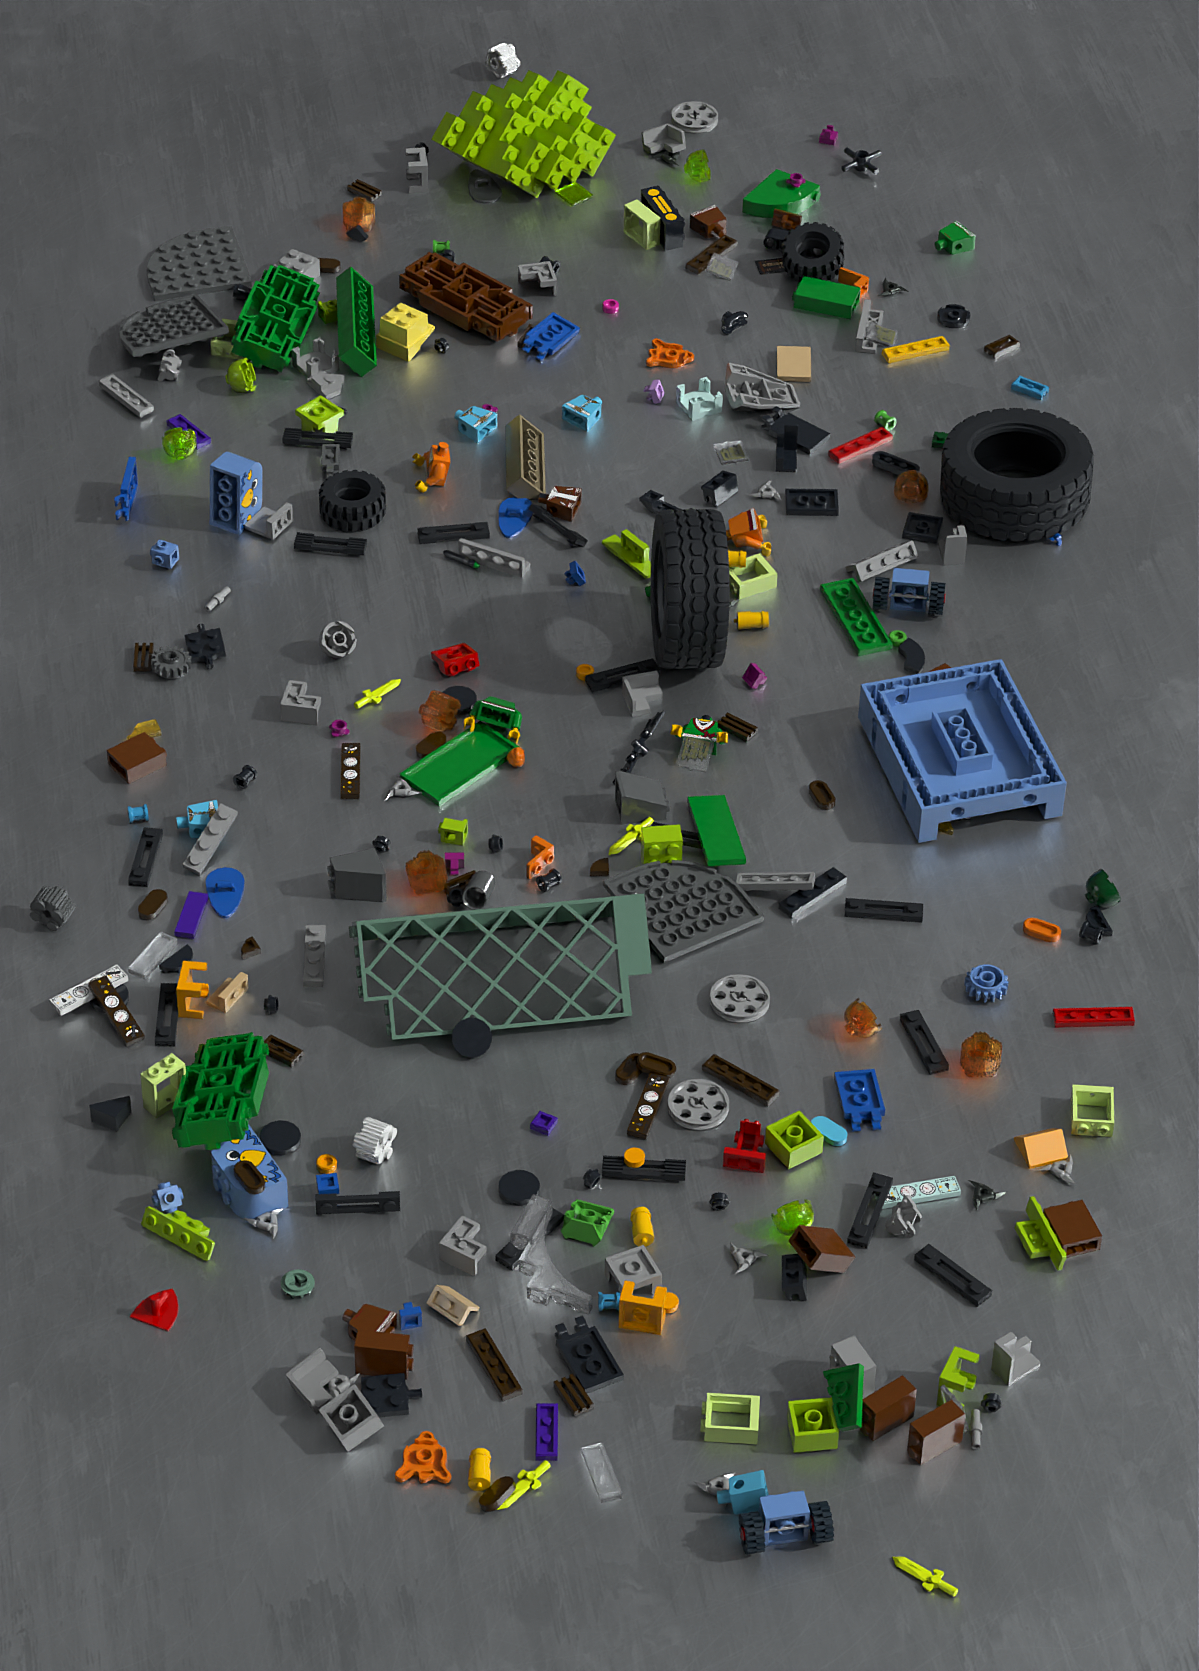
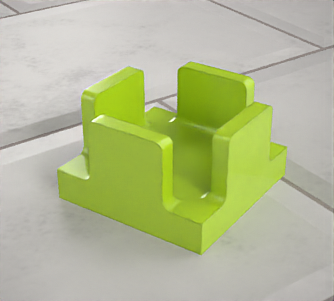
M320 395L295 409V415L301 419V429L303 431L315 432V428L317 430L322 428L323 432L334 433L338 430V419L344 416V410Z

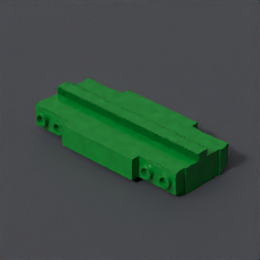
M270 265L268 270H264L260 281H255L234 328L236 333L231 342V345H233L231 352L237 356L249 359L252 366L256 368H261L264 365L282 373L283 368L288 367L292 358V349L301 347L318 307L315 304L320 295V292H318L320 285L313 281V277H308L282 265H278L277 268Z
M253 1032L210 1038L207 1039L206 1044H199L198 1051L195 1052L194 1063L186 1066V1074L182 1075L172 1108L175 1117L172 1137L177 1141L178 1148L204 1144L205 1150H214L221 1148L222 1142L244 1139L245 1131H248V1121L251 1120V1117L258 1116L269 1076L266 1063V1055H269L268 1044L264 1043L263 1036H254Z

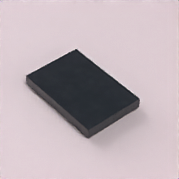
M786 488V515L839 516L838 489Z

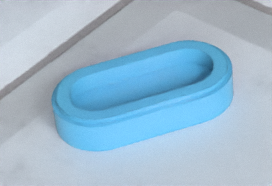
M817 1116L811 1120V1123L824 1136L823 1140L833 1146H842L846 1143L847 1131L843 1127L824 1116Z

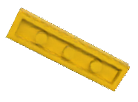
M943 336L885 348L882 349V355L889 364L947 351L950 349V345Z

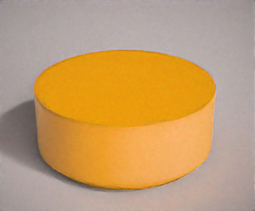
M581 664L576 668V677L580 680L585 681L586 675L594 674V667L589 664Z
M629 1148L624 1153V1162L629 1167L638 1168L645 1162V1153L640 1148Z
M330 1154L319 1156L316 1160L318 1172L322 1174L335 1172L337 1169V1159Z
M667 1292L663 1309L666 1310V1314H670L678 1309L679 1299L675 1294Z

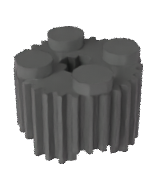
M43 886L30 904V910L32 911L30 917L34 921H39L42 925L45 924L49 930L56 931L59 927H63L75 910L76 905L70 901L68 892L63 887L55 886L51 888L50 886Z

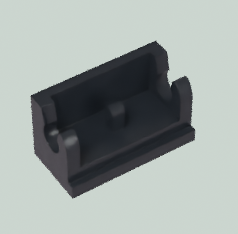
M722 470L702 485L701 490H703L704 500L708 502L710 496L713 506L718 507L738 492L736 474Z
M798 1253L782 1255V1291H785L789 1301H792V1294H798L801 1301H807V1267Z

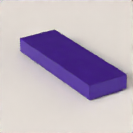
M181 414L166 420L169 428L197 450L211 443V438Z
M189 891L174 931L176 937L194 939L208 901L207 893Z
M536 1403L535 1461H558V1403Z

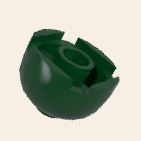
M1103 869L1094 872L1086 881L1087 893L1085 897L1090 904L1094 903L1100 908H1110L1121 902V897L1114 883L1107 879L1109 876Z

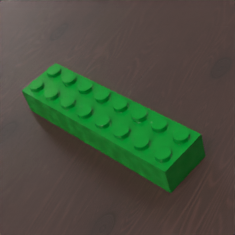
M350 266L336 277L339 359L349 365L354 373H358L363 377L377 366L373 286Z

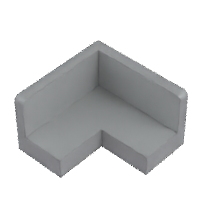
M669 123L641 132L643 150L651 154L664 149L671 153L686 149L684 131Z
M550 261L518 265L519 283L539 281L541 288L550 287L553 296H557V279Z
M964 525L953 528L952 535L946 536L945 540H938V547L944 566L965 564L967 534Z
M657 671L622 677V695L632 717L650 714L648 701L662 699L663 693L658 684L659 674Z
M288 681L280 704L281 721L309 725L318 724V710L321 704V697L305 695L307 682Z
M461 1216L439 1242V1260L475 1276L477 1274V1263L487 1252L485 1245L472 1240L480 1230V1224Z
M1012 1332L994 1342L991 1370L1008 1386L1040 1367V1361L1030 1353L1031 1340L1024 1336L1016 1341L1017 1337Z
M319 1348L285 1375L292 1388L317 1415L320 1413L318 1409L333 1399L323 1386L339 1373L328 1361L323 1350Z

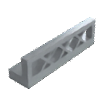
M864 300L856 337L855 352L876 353L878 338L875 336L879 334L875 333L876 329H871L869 326L878 325L881 327L884 311L871 310V300ZM871 334L874 337L868 338L867 336ZM867 344H870L872 347H864V346L867 345Z
M462 538L458 541L459 554L475 560L480 565L521 578L530 569V562L525 561V558Z
M912 540L895 545L850 564L845 568L847 572L854 570L857 581L861 582L919 556Z

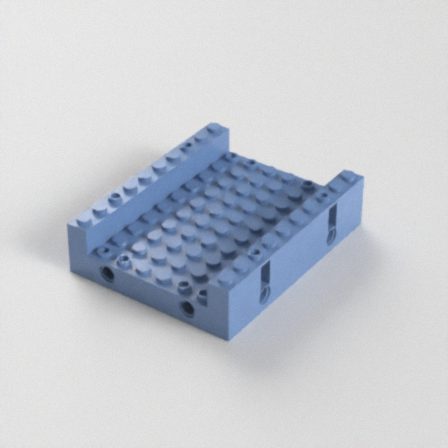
M1002 659L861 684L858 718L918 843L937 840L938 823L1032 805L1038 806L1044 819L1062 816L1067 782Z

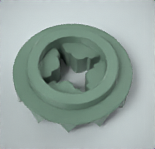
M291 1270L281 1279V1290L285 1292L286 1296L291 1295L293 1299L296 1296L303 1298L305 1294L310 1295L311 1290L315 1288L313 1275L305 1270ZM295 1280L301 1285L300 1288L295 1285Z

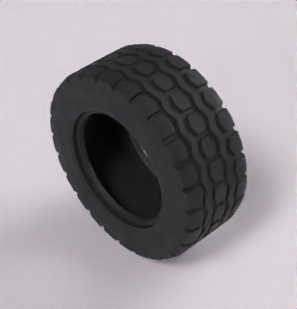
M1001 408L993 409L992 412L984 411L976 414V416L972 415L964 419L963 422L958 423L949 432L942 447L940 497L946 511L957 523L962 524V526L964 525L966 529L972 532L976 531L977 534L982 536H992L993 539L998 540L1010 539V541H1024V539L1034 541L1040 540L1042 537H1053L1055 534H1061L1070 529L1071 526L1076 525L1089 507L1094 465L1093 450L1088 438L1077 426L1071 424L1066 419L1057 418L1054 414L1048 412L1040 413L1039 410L1034 409L1023 410V408H1009V410ZM1001 470H1023L1033 472L1041 476L1033 478H1009L994 474L992 472Z
M714 509L659 511L655 517L652 537L650 581L652 635L657 664L665 669L717 668L723 664L726 653L730 599L728 544L722 513Z

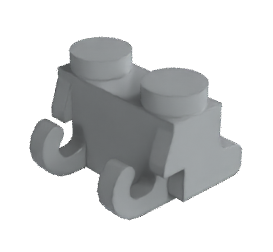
M166 349L162 356L158 381H163L164 379L173 381V379L177 380L182 360L175 355V351L172 349Z
M905 1195L902 1202H898L896 1206L892 1207V1217L885 1223L888 1233L903 1235L904 1230H908L905 1233V1237L912 1238L915 1235L913 1224L920 1222L922 1215L909 1195Z

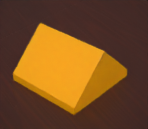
M1050 1128L1014 1137V1141L1029 1169L1045 1166L1050 1163L1053 1164V1162L1066 1161L1068 1158L1063 1131L1060 1128Z

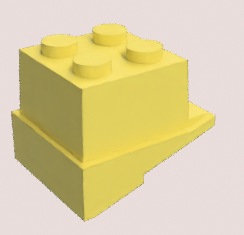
M399 303L380 318L379 333L376 334V348L409 362L420 350V346L434 331L435 326L428 323L427 314L406 304Z

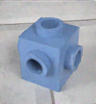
M159 539L150 549L152 564L171 569L179 560L178 545Z
M170 1181L158 1184V1188L152 1190L153 1195L151 1198L157 1210H165V1213H171L178 1210L177 1206L182 1205L183 1193L176 1184H170ZM168 1194H170L172 1198V1201L168 1202L166 1199Z

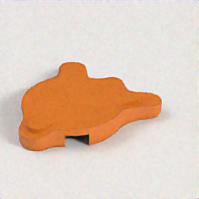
M655 338L652 340V346L655 349H649L648 355L650 357L646 360V365L649 367L678 368L692 362L694 354L688 350H683L682 345L665 343Z
M423 1431L420 1433L413 1444L405 1447L403 1451V1464L395 1472L396 1481L405 1482L415 1475L418 1476L420 1483H427L431 1480H437L443 1484L449 1483L451 1481V1473L446 1469L447 1451L445 1447L438 1444V1440L434 1438L431 1432Z

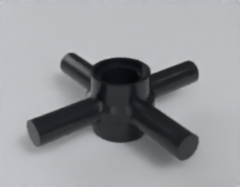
M848 147L844 149V153L853 158V161L841 167L843 172L854 168L860 172L868 169L875 175L879 173V169L872 165L870 160L881 156L880 150L869 154L864 150L854 152Z

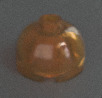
M908 470L898 475L894 484V495L897 499L903 502L912 500V503H918L927 498L929 486L924 474L916 470Z
M857 998L844 1012V1020L846 1022L844 1028L851 1036L855 1034L859 1038H870L882 1030V1025L875 1023L877 1019L875 1014L863 1001L859 1003L860 999Z

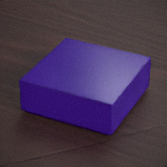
M539 1111L530 1123V1129L549 1136L558 1123V1117Z

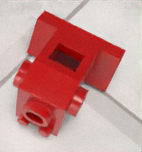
M749 1119L740 1120V1131H736L734 1143H737V1147H725L723 1167L764 1173L766 1153L758 1151L759 1147L764 1146L765 1135H762L759 1121L749 1122ZM742 1148L752 1149L753 1151L742 1150Z

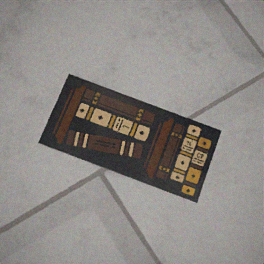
M782 258L755 261L760 274L785 271Z

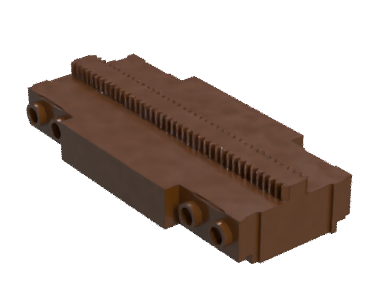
M428 252L407 266L405 273L399 275V289L418 298L419 305L466 331L473 328L496 342L501 341L507 335L509 337L517 334L520 326L533 318V305L512 294L511 287L464 262L458 265L437 253Z

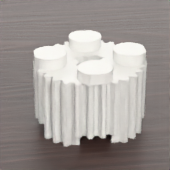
M501 43L487 50V58L485 60L487 70L493 71V74L498 79L515 72L520 66V61L514 52V46Z
M366 1117L362 1123L365 1125L361 1132L356 1133L354 1136L355 1139L352 1146L356 1148V1157L380 1164L384 1158L389 1159L392 1155L393 1148L390 1146L397 1135V1128L379 1120Z

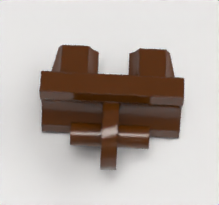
M774 209L771 225L781 229L795 230L796 226L801 225L802 215Z

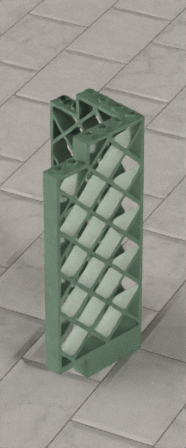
M644 894L352 922V926H349V937L353 938L354 942H357V946H354L355 958H359V966H356L357 978H361V986H358L359 998H363V1002L387 1000V1004H384L385 1016H389V1024H386L387 1036H391V1040L452 1034L454 1028L442 1030L425 1016L444 992L467 1010L460 1021L473 1015L475 1018L483 1020L490 1030L632 1016L628 976L652 973ZM612 917L614 943L591 925L595 918ZM578 920L583 924L565 948L542 930L546 923ZM529 925L534 929L516 952L512 951L492 934L496 928ZM586 929H589L610 947L592 970L569 952ZM480 930L485 934L467 957H464L443 939L450 932ZM538 933L560 951V954L542 975L520 957L521 953ZM430 934L435 938L434 942L417 962L393 944L398 937ZM488 938L512 956L493 980L470 962ZM381 939L386 945L365 968L362 941ZM438 943H441L462 961L444 985L420 966ZM389 947L413 966L394 990L370 971ZM614 951L616 953L619 993L596 974ZM564 956L568 957L588 974L570 997L546 979ZM515 961H518L538 978V981L520 1002L497 984ZM466 965L489 983L471 1007L448 989ZM416 970L440 988L422 1012L398 994ZM366 974L391 994L368 997ZM592 978L615 996L600 1015H590L574 1002L575 998ZM542 983L566 1001L550 1020L539 1019L524 1006ZM493 988L516 1005L515 1009L500 1025H491L475 1012L476 1008ZM394 997L417 1015V1018L408 1029L399 1035H396L392 1001ZM620 1000L621 1012L608 1014ZM570 1005L583 1015L580 1017L560 1018ZM520 1010L534 1020L510 1023ZM421 1020L425 1021L435 1030L411 1033Z

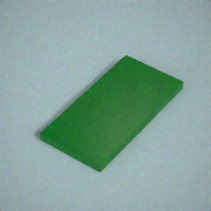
M479 721L475 724L474 731L470 732L469 727L401 772L400 778L405 780L417 792H422L420 794L441 806L508 761L507 755L509 751L519 746L482 721Z

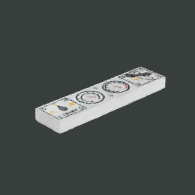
M115 965L50 999V1005L62 1016L95 998L88 987V982L107 975L115 988L127 982L128 975L118 965Z

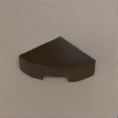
M608 858L595 861L590 868V876H609Z
M253 936L246 939L241 948L243 960L261 954V948Z

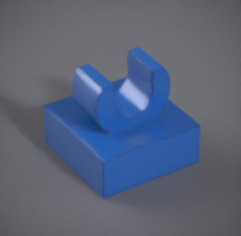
M576 561L569 563L570 570L564 573L567 577L565 579L569 585L575 581L579 586L585 584V574Z
M337 1173L316 1175L318 1194H340Z
M412 1302L403 1303L404 1309L399 1310L401 1330L422 1327V1311L420 1306L413 1307Z

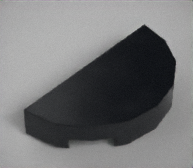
M1099 906L1091 907L1085 921H1088L1090 925L1095 927H1103L1104 937L1112 936L1113 931Z
M188 944L159 964V970L166 973L177 970L181 972L183 961H192L193 959L192 948Z

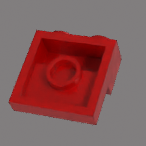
M466 643L431 652L432 659L439 665V671L446 676H454L461 671H472L480 666L478 652Z

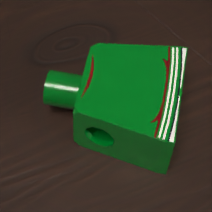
M955 221L939 231L938 241L934 245L936 250L944 249L949 254L954 255L973 250L975 248L976 235L958 221Z

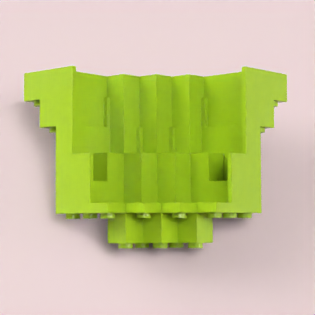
M528 70L522 82L510 77L504 89L491 84L485 96L472 91L459 117L446 111L431 140L464 161L484 169L505 182L538 198L544 185L556 191L563 177L574 184L581 171L593 177L616 134L586 118L592 108L583 101L589 90L588 87L557 70L551 82L541 75Z

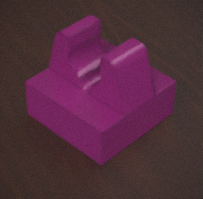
M827 125V129L822 130L819 143L835 144L838 132L834 131V126Z
M750 663L742 676L744 681L754 689H757L759 684H764L767 680L765 673L756 663Z
M464 852L445 853V869H451V875H458L459 868H464Z

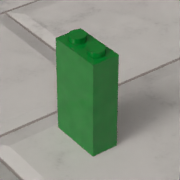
M803 276L801 282L797 284L796 291L793 292L792 301H794V308L851 320L860 302L861 288Z

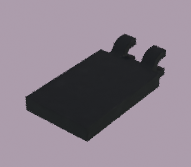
M778 406L772 409V412L775 413L773 417L767 414L762 417L765 423L761 428L769 430L768 434L777 438V423L798 424L797 449L809 455L830 439L829 432L791 413L785 415Z
M583 1315L575 1318L577 1325L574 1326V1329L577 1333L569 1335L564 1323L555 1325L557 1330L555 1333L557 1339L556 1347L571 1373L574 1374L587 1394L624 1380L623 1372L595 1326L589 1328Z

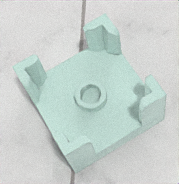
M707 377L699 379V390L684 394V384L676 387V403L692 421L722 412L723 395L719 391L715 397L710 393V380Z

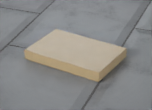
M777 346V379L792 382H811V348Z

